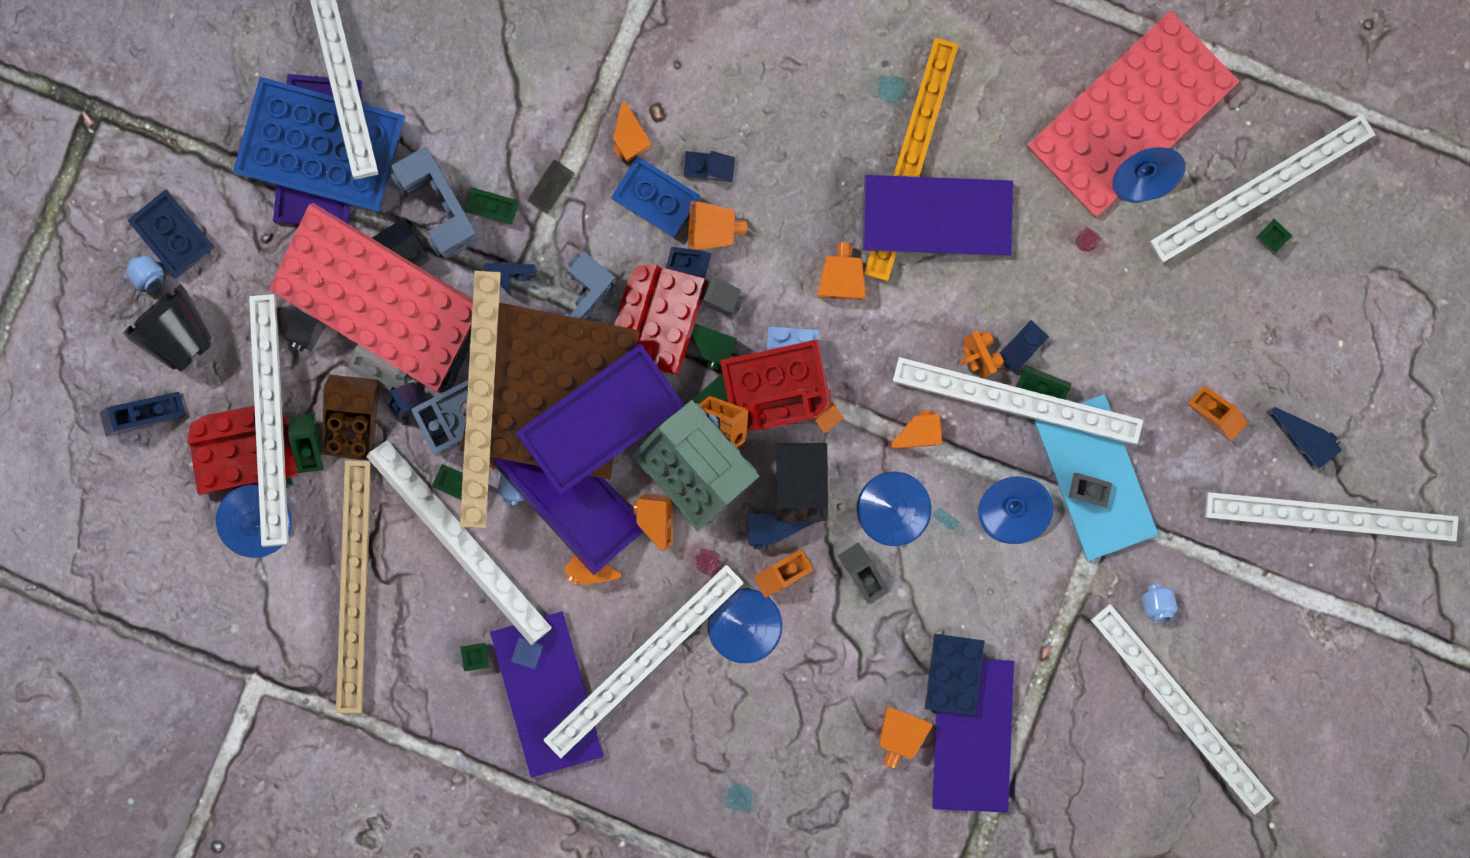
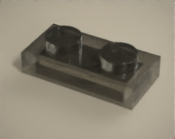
M553 160L527 199V202L546 215H549L575 173L556 160Z

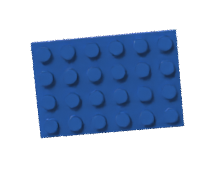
M260 77L233 173L379 213L406 117L405 115L362 104L378 175L354 180L334 96Z

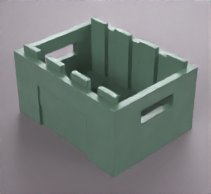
M691 400L660 425L631 457L647 475L651 476L698 532L760 476L750 462L740 455L741 452L735 445L726 439L721 429L714 422H711L699 404Z

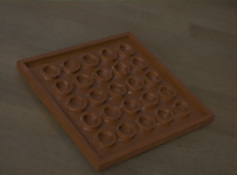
M499 303L490 457L539 466L516 434V431L637 346L639 330ZM465 422V427H464V432H463V437H462V443H461V448H460V451H463V452H464V447H465V429H466V422ZM615 456L590 473L589 476L610 480Z

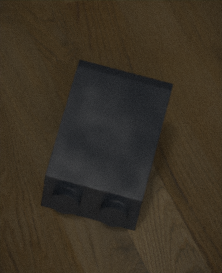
M827 443L776 444L777 521L786 523L796 521L818 523L827 521Z

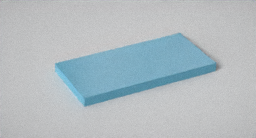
M1105 394L1080 403L1111 412ZM1039 420L1034 421L1087 561L1158 535L1123 442ZM1074 473L1112 483L1107 508L1068 499Z

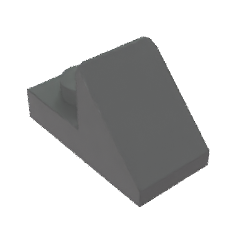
M1074 473L1068 499L1107 508L1112 483Z

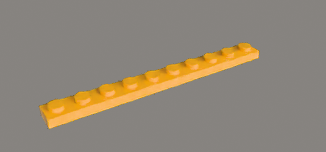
M937 37L934 39L893 176H920L959 46L957 43ZM871 251L864 275L888 282L897 252Z

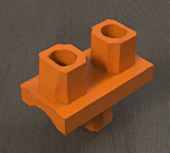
M976 331L962 339L966 348L962 349L966 358L961 360L960 364L961 366L969 364L972 372L977 370L980 378L983 379L997 372V369L1004 364L1001 354L997 352L990 355L986 348L993 344V338L989 331L981 333Z

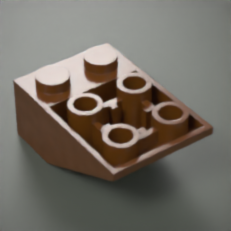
M329 375L324 385L322 455L369 460L367 455L373 450L379 401L378 379Z

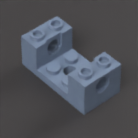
M426 146L391 166L394 171L391 177L401 192L406 190L411 195L431 184L438 197H444L446 200L442 205L451 219L428 231L432 237L428 239V242L438 256L442 254L445 259H448L481 240L436 160Z
M583 252L581 256L577 253L568 264L570 266L568 272L589 293L586 294L584 292L575 302L577 305L572 313L567 312L565 315L587 320L615 287L617 281L604 267L586 252Z
M468 380L411 409L434 455L440 456L461 445L460 442L462 441L466 416L462 414L461 406L467 402Z

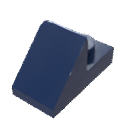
M686 151L683 177L733 182L735 157L715 151H710V154Z
M671 247L666 269L705 278L711 253Z
M484 263L486 271L501 272L500 286L509 296H511V277H515L516 281H530V277H536L537 267L535 264Z
M1030 320L999 353L1002 356L1004 365L1015 373L1049 336Z
M410 382L390 391L385 403L400 423L408 418L412 408L426 402L415 383Z

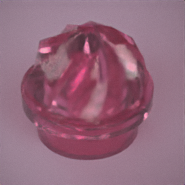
M1088 226L1083 231L1079 230L1076 239L1079 250L1090 252L1099 247L1098 243L1102 238Z
M701 549L700 554L695 559L697 561V569L703 574L714 573L721 563L719 560L720 554L709 549Z

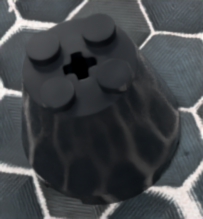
M179 284L174 288L173 292L175 294L173 296L170 292L139 316L134 323L135 328L130 325L122 333L129 341L170 369H178L181 372L191 364V357L195 353L200 356L211 347L209 340L212 337L188 291L182 284Z

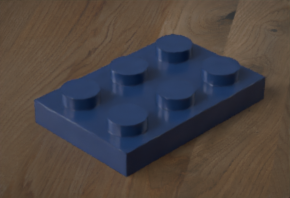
M167 189L127 220L176 279L215 248Z
M934 634L924 709L975 716L985 640Z

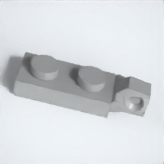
M360 344L354 349L348 364L351 369L368 379H378L379 385L389 391L410 382L415 383V385L418 382Z

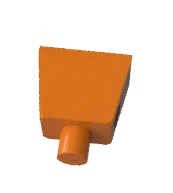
M690 201L688 249L701 250L733 245L734 235H746L747 221L735 220V211L733 209Z
M837 243L836 256H826L817 298L865 300L862 258L851 257V243Z
M886 705L878 746L887 750L882 764L897 769L901 756L912 760L933 724Z

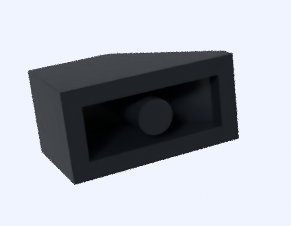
M296 308L285 337L291 340L289 345L303 352L304 348L312 351L326 325Z

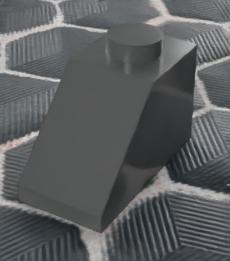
M712 277L704 298V306L733 315L734 310H740L744 297L739 296L741 289Z
M859 542L838 555L844 568L867 603L889 590L874 563Z

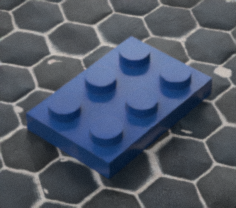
M637 156L611 196V199L672 238H675L690 214V201L698 202L701 195Z

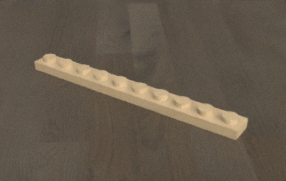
M475 271L460 527L486 528L501 272Z
M345 461L336 713H363L371 491L370 461Z

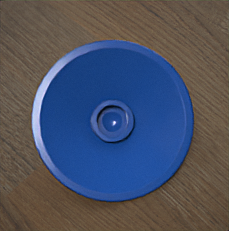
M1154 147L1139 151L1127 158L1118 167L1113 177V189L1121 199L1128 202L1140 203L1161 198L1171 192L1182 180L1185 173V161L1177 151L1170 148Z
M885 472L875 476L863 487L857 502V516L864 532L874 541L887 546H902L913 542L922 535L931 518L932 507L927 490L920 481L903 472Z
M1020 476L1008 477L994 483L987 489L981 498L978 516L985 532L995 540L1007 544H1021L1037 538L1049 526L1054 511L1053 500L1048 490L1036 480Z
M246 485L236 488L224 497L216 513V528L220 539L231 551L244 557L260 558L276 552L283 546H261L259 485ZM287 505L289 536L292 528V516Z
M750 588L737 589L708 617L707 625L709 638L714 648L726 659L737 663H753L767 657L778 645L783 627L780 611L774 601L769 596L765 598L762 592Z

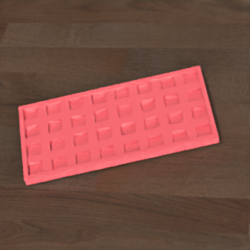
M1170 10L1031 141L1027 148L1096 218L1118 197L1113 189V177L1118 167L1127 158L1149 148H1170L1240 81Z
M314 203L309 204L269 288L270 291L380 356L436 392L441 389L471 331L473 299Z

